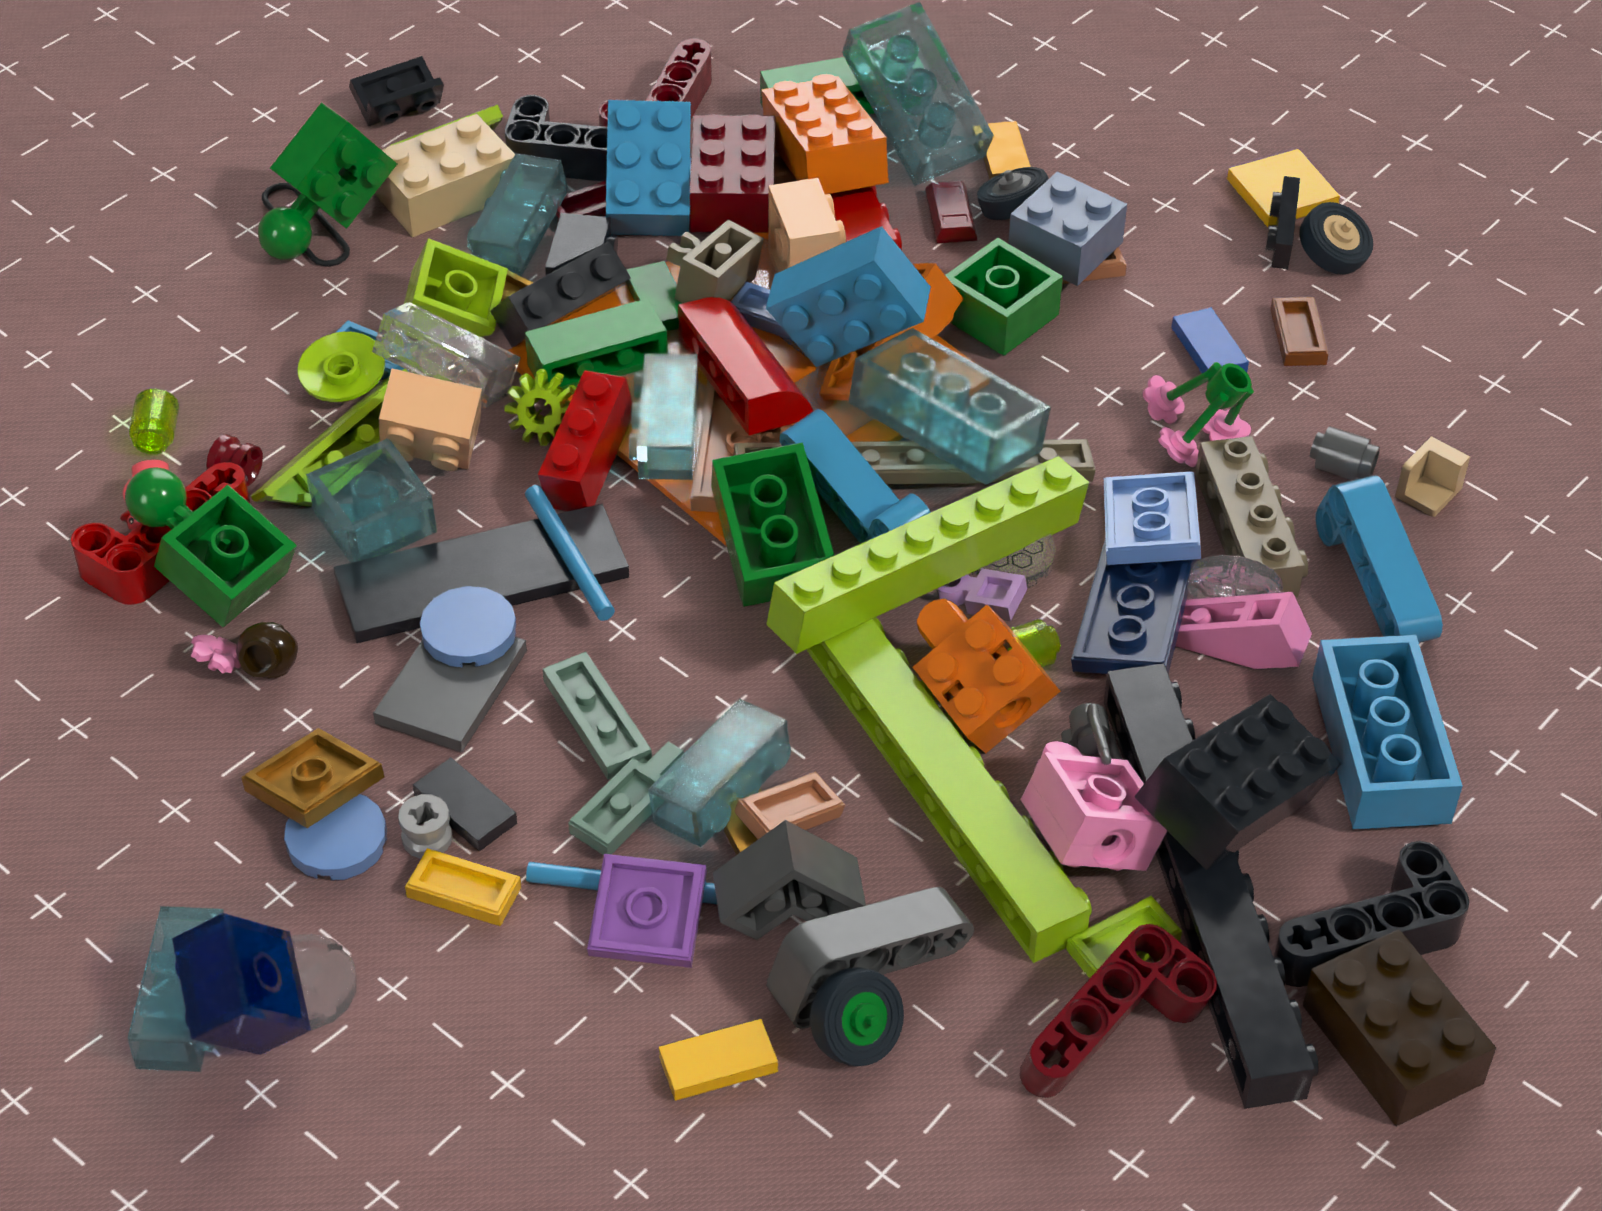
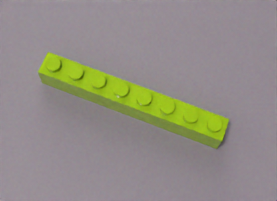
M1057 456L774 582L766 625L798 654L1013 554L1024 547H1028L1036 543V540H1043L1077 524L1089 481L1060 456Z

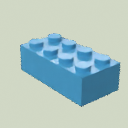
M1402 635L1320 640L1312 680L1332 754L1342 763L1337 772L1352 828L1370 829L1452 824L1462 790V782L1417 636Z

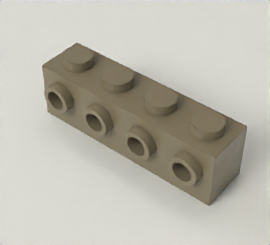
M1253 436L1200 442L1195 476L1229 565H1231L1232 573L1241 596L1243 595L1241 588L1246 587L1243 588V593L1246 595L1260 594L1259 589H1261L1262 594L1293 592L1295 598L1298 597L1302 578L1308 575V560L1305 551L1298 550L1294 540L1295 531L1292 519L1285 517L1281 508L1282 501L1279 487L1272 485L1270 481L1266 455L1264 453L1259 454ZM1251 566H1254L1256 573H1255V574H1252V575H1248V574L1254 573L1253 567H1251ZM1256 575H1260V576L1251 578L1252 584L1250 583L1249 577L1256 576ZM1266 578H1269V579H1270V582H1271V585H1270V586H1266V585H1269V581H1268V579H1266Z

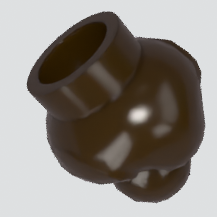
M261 622L243 631L237 642L236 653L242 669L247 674L258 678H278L287 674L294 665L298 653V643L295 637L283 625L275 622Z

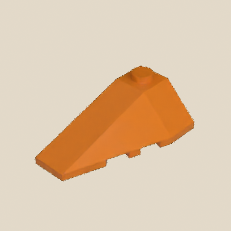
M936 263L913 264L931 286L924 322L832 360L819 391V395L823 400H854L943 331L952 321L954 312L964 298Z

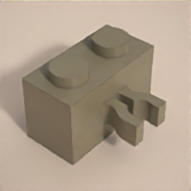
M727 220L702 242L694 235L685 232L681 237L680 246L675 243L669 245L666 260L680 266L675 299L682 303L707 297H719L730 301L745 282L750 283L756 278L764 238L730 220Z

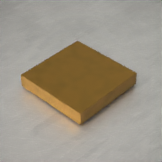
M317 728L241 778L244 790L305 828H309L385 778L382 763Z

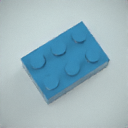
M608 100L606 217L611 218L612 235L682 236L685 232L689 233L691 102Z
M881 226L774 274L766 309L810 361L818 367L924 322L931 286Z

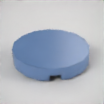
M465 586L450 589L433 598L426 606L420 620L424 648L435 660L453 667H463V663L475 662V666H481L493 662L507 652L514 643L516 635V617L512 605L501 594L484 587Z
M359 794L309 828H305L289 818L285 826L284 840L286 850L292 864L305 875L318 879V874L330 876L331 880H345L364 873L378 862L383 853V845L387 841L386 820L376 803L367 796Z

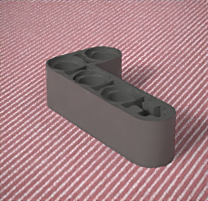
M932 887L806 921L793 928L785 936L768 976L766 986L796 1028L811 1027L810 1013L814 997L820 986L832 974L854 967L866 968L881 974H887L956 953L969 942L974 933V926L942 887Z

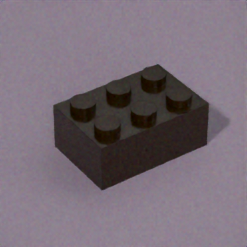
M1400 929L1311 969L1302 1006L1396 1127L1485 1083L1496 1051L1495 1045Z

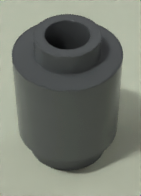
M1329 426L1325 434L1321 432L1316 434L1310 450V458L1316 459L1315 469L1349 480H1357L1372 476L1379 457L1380 447L1371 444V439Z

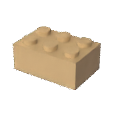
M478 114L464 117L454 123L433 131H427L420 136L388 146L382 150L397 163V166L375 192V195L412 237L520 195L517 156Z

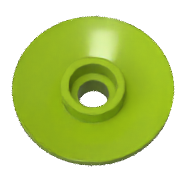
M336 332L321 337L308 346L300 357L297 372L302 387L311 396L328 402H344L366 394L378 384L385 370V357L380 345L371 337L358 332Z

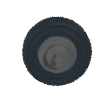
M1023 167L1006 170L1004 173L985 182L977 193L980 209L984 216L991 220L1010 219L1011 213L1049 179L1046 172L1037 167Z

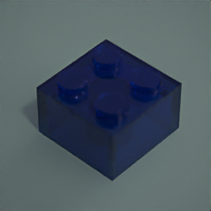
M221 913L172 938L176 958L175 970L181 983L186 1009L185 1022L190 1030L191 1040L261 1055L311 1031L293 942L289 931Z

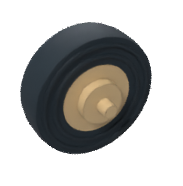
M1335 202L1322 203L1313 208L1301 223L1299 236L1304 251L1315 264L1328 272L1339 275L1350 274L1358 270L1372 253L1373 237L1368 225L1355 211L1345 205Z

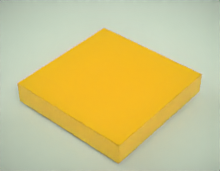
M1299 149L1228 169L1227 180L1267 227L1269 225H1276L1277 217L1269 216L1273 192H1281L1284 176L1300 178L1296 219L1307 216L1313 208L1322 203H1339L1340 195Z

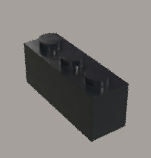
M608 241L508 296L490 312L513 348L525 341V332L558 323L615 291L630 280L631 277Z

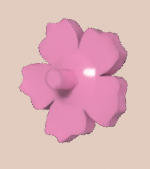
M197 635L193 637L191 643L194 646L191 657L195 658L197 662L210 661L208 669L212 671L218 669L221 673L228 672L231 674L234 667H241L235 643L222 637L216 638L213 635Z

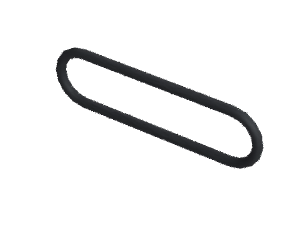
M289 183L273 184L263 192L262 201L270 211L275 208L268 200L271 192L279 189H289L298 196L301 193ZM318 210L315 216L343 247L344 252L340 257L333 260L319 259L309 248H307L305 254L317 265H339L348 258L350 248Z

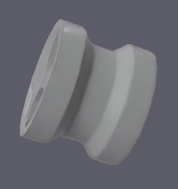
M420 794L405 801L399 809L398 820L402 830V844L411 856L421 859L427 848L444 853L452 843L449 809L446 802L440 797L431 794Z

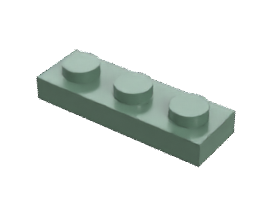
M587 652L543 668L544 683L607 780L612 779L632 758L638 761L642 758L649 761L652 758L650 746Z

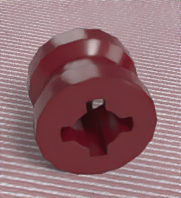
M223 434L211 446L207 456L206 467L208 469L215 464L223 462L237 464L245 473L248 487L260 473L263 453L259 446L251 443L242 445L237 437Z

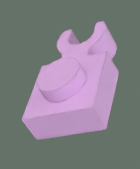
M982 568L977 577H971L967 574L950 582L949 586L951 587L942 586L937 589L939 599H946L957 606L965 603L967 614L975 615L988 604L1002 620L1011 621L1027 591V584L1024 575Z

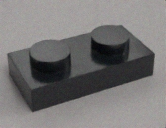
M1284 176L1281 192L1272 193L1269 216L1277 217L1276 226L1269 225L1265 248V250L1273 251L1272 268L1288 269L1300 186V178Z

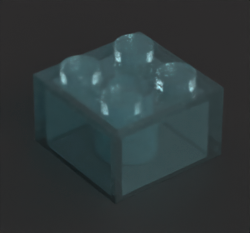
M389 439L382 440L306 474L313 511L350 563L390 554L437 532L432 495Z

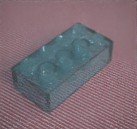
M920 2L849 29L842 54L914 186L985 158L994 134Z
M914 328L905 331L855 359L849 403L865 412L869 417L877 419L897 431L904 438L910 439L934 453L936 457L966 472L975 480L987 485L1042 451L1051 411L1049 405Z

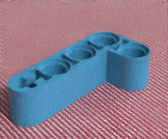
M816 409L780 434L782 446L803 442L816 491L860 544L931 513L927 505L915 494L910 493L899 500L834 421L821 409Z
M1374 475L1332 485L1316 511L1315 521L1319 537L1329 547L1344 543L1383 637L1416 635L1419 643L1439 638L1443 627L1439 608L1383 480L1379 476Z

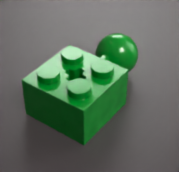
M321 102L270 167L272 171L301 194L291 207H277L263 216L258 226L260 245L267 254L279 260H291L301 256L309 247L312 239V229L309 221L319 208L347 229L397 166V163L352 124Z
M158 467L138 472L129 481L125 492V502L129 513L136 521L145 526H168L171 529L161 538L154 567L220 626L224 628L288 573L297 545L229 485H226L193 512L186 506L187 496L185 487L180 478L173 472Z

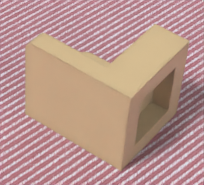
M1431 436L1404 463L1395 497L1429 516H1436L1462 489L1470 456Z

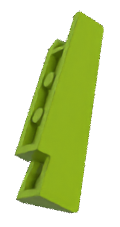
M389 377L376 385L250 496L255 502L268 500L312 507L319 504L381 451L379 416Z

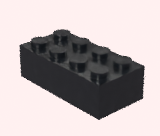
M1269 694L1166 756L1134 797L1206 870H1209L1309 803L1342 763L1329 751V748L1322 740L1314 737L1294 717L1292 711L1285 704L1278 702Z

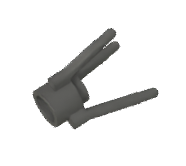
M1085 703L1075 707L1069 715L1070 729L1061 733L1062 742L1079 748L1082 753L1087 755L1099 754L1104 765H1109L1112 761L1111 758L1122 759L1117 747L1115 733L1110 730L1108 714L1105 708L1095 703Z

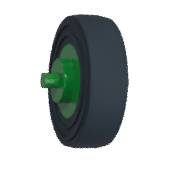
M861 967L843 969L827 978L814 997L810 1013L812 1035L820 1050L831 1059L850 1066H866L884 1058L898 1041L904 1020L902 998L892 981L877 971Z

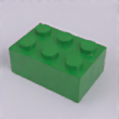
M803 442L712 460L711 488L743 607L770 602L774 582L834 556Z

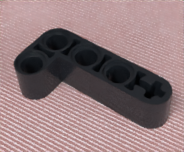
M526 95L514 102L505 127V142L517 156L518 173L601 182L607 180L608 127L550 122L549 103L541 96Z
M1411 842L1400 851L1391 885L1392 893L1297 917L1285 922L1280 928L1274 957L1279 956L1282 960L1285 970V984L1293 987L1307 986L1312 968L1400 929L1420 955L1455 945L1460 937L1470 900L1442 851L1428 842Z

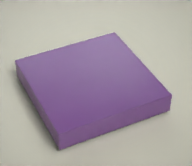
M604 854L587 947L588 955L692 968L707 875L706 865Z

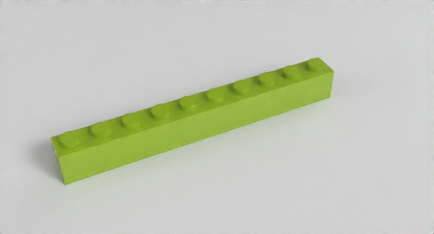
M877 617L806 649L1033 963L1066 949L1067 939L1088 929L1092 908L1086 893L1080 887H1074L1065 875L1063 866L1055 857L1054 852L1047 851L1037 838L1036 830L1031 820L1026 815L1021 816L1010 802L1009 794L1003 783L999 780L994 781L985 769L978 750L966 744L959 734L957 724L948 713L942 712L926 684L922 680L919 681L911 671L904 652L900 648L895 649L887 639L884 628Z

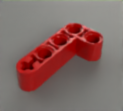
M230 462L215 464L208 468L185 487L187 496L186 506L194 512L226 485H229L250 503L243 469L239 465ZM102 523L82 525L71 536V544L80 578L125 605H135L146 601L170 581L154 567L161 538L171 529L168 526L148 527L140 524L128 535L124 536Z

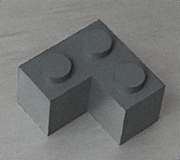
M784 820L713 872L720 923L755 940L767 934L792 915L805 921H810L866 905L857 857L787 820Z

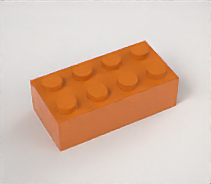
M823 74L815 76L812 81L801 83L782 81L776 83L772 88L761 89L763 116H775V149L797 181L818 178L825 194L889 183L886 136L839 76Z

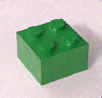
M996 238L946 274V277L964 298L954 312V317L950 323L1003 356L1059 315L1063 276L1000 238Z

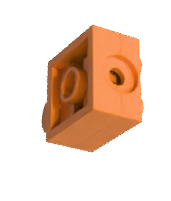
M946 599L933 600L920 611L917 618L918 630L932 648V651L912 668L964 735L985 754L1061 692L1010 627L988 604L970 619L967 618L957 605Z

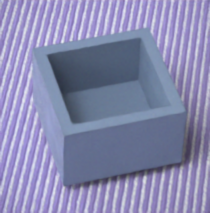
M1057 171L1011 213L1008 244L1063 276V280L1078 286L1123 243L1127 203Z

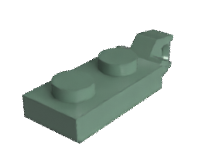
M668 741L649 761L645 758L639 761L632 758L570 819L568 823L569 833L602 855L613 854L675 790L678 785L677 778L685 769V765H683L684 751Z

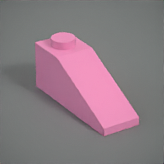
M1293 592L1189 599L1186 601L1176 647L1253 669L1299 667L1312 632Z

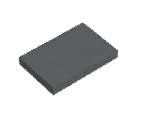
M515 637L514 643L507 652L489 664L475 666V662L463 663V667H453L435 660L424 648L422 640L373 712L375 724L463 752L527 652L526 640Z

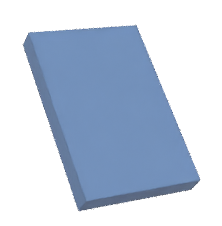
M1194 472L1103 478L1107 565L1201 559Z

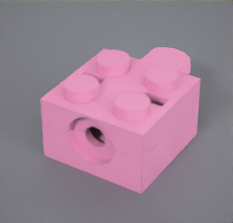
M1059 741L1047 743L1020 800L1054 852L1055 857L1062 865L1070 867L1088 866L1109 868L1115 871L1123 869L1146 871L1167 830L1134 797L1144 783L1129 761L1111 758V763L1104 765L1100 757L1082 756L1076 747Z

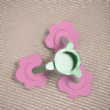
M1214 362L1206 372L1178 387L1170 381L1165 382L1158 375L1149 378L1148 388L1143 390V397L1148 402V412L1154 420L1164 419L1168 424L1176 422L1177 415L1184 411V402L1180 396L1208 382L1205 396L1210 405L1186 433L1180 430L1174 432L1167 427H1163L1160 430L1158 441L1167 449L1169 456L1176 462H1185L1190 467L1197 465L1199 450L1193 439L1201 430L1206 434H1210V441L1248 437L1251 433L1250 425L1240 419L1239 412L1244 402L1254 391L1251 387L1252 383L1249 375L1236 364L1227 363L1221 366L1220 363Z

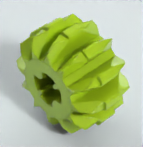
M539 369L536 372L535 380L528 373H525L519 378L521 387L512 386L509 388L507 393L516 402L506 404L504 411L508 414H517L518 417L509 426L510 429L516 430L523 425L526 428L522 437L525 442H529L537 433L540 445L546 446L550 442L551 435L555 437L571 401L568 398L576 390L575 385H569L564 390L560 387L564 377L563 374L557 373L549 382L546 370ZM541 398L546 400L544 406L550 404L552 408L546 416L540 415L542 409L536 411L534 404Z

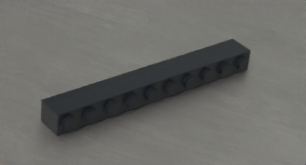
M1164 663L1107 672L1103 704L1115 733L1123 760L1129 761L1140 779L1145 783L1166 756L1196 739L1193 722L1190 718L1185 719L1183 716L1179 685L1177 682L1170 681ZM1167 831L1156 851V856L1188 948L1203 960L1215 974L1217 980L1216 990L1208 1005L1244 1108L1249 1109L1307 1099L1312 1078L1318 1075L1317 1054L1311 1043L1306 1044L1301 1033L1302 1018L1300 1008L1295 999L1289 1000L1284 987L1286 981L1284 966L1279 956L1273 957L1269 947L1270 934L1268 923L1263 914H1257L1253 904V883L1250 875L1242 873L1238 863L1239 850L1209 870H1206Z

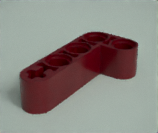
M695 38L681 41L676 46L645 101L691 102L692 119L712 81L710 44ZM608 101L599 107V126L608 127Z
M1152 924L1138 926L1125 938L1035 1039L1020 1066L1019 1076L1023 1086L1028 1092L1037 1097L1048 1098L1056 1096L1067 1086L1142 999H1145L1173 1022H1192L1199 1017L1216 990L1217 980L1213 970L1163 928ZM1136 951H1143L1149 954L1154 963L1145 962L1140 959ZM1177 985L1189 987L1196 997L1186 996L1178 989ZM1104 986H1112L1118 989L1123 998L1119 999L1110 996L1105 991ZM1076 1021L1085 1024L1090 1029L1092 1035H1084L1077 1032L1071 1022ZM1057 1049L1062 1055L1058 1065L1055 1064L1050 1069L1045 1067L1044 1065L1050 1060Z

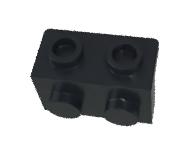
M423 56L350 79L349 89L368 127L378 123L384 125L391 124L402 115L414 111L426 112L433 109L441 102L444 88L441 78H433Z

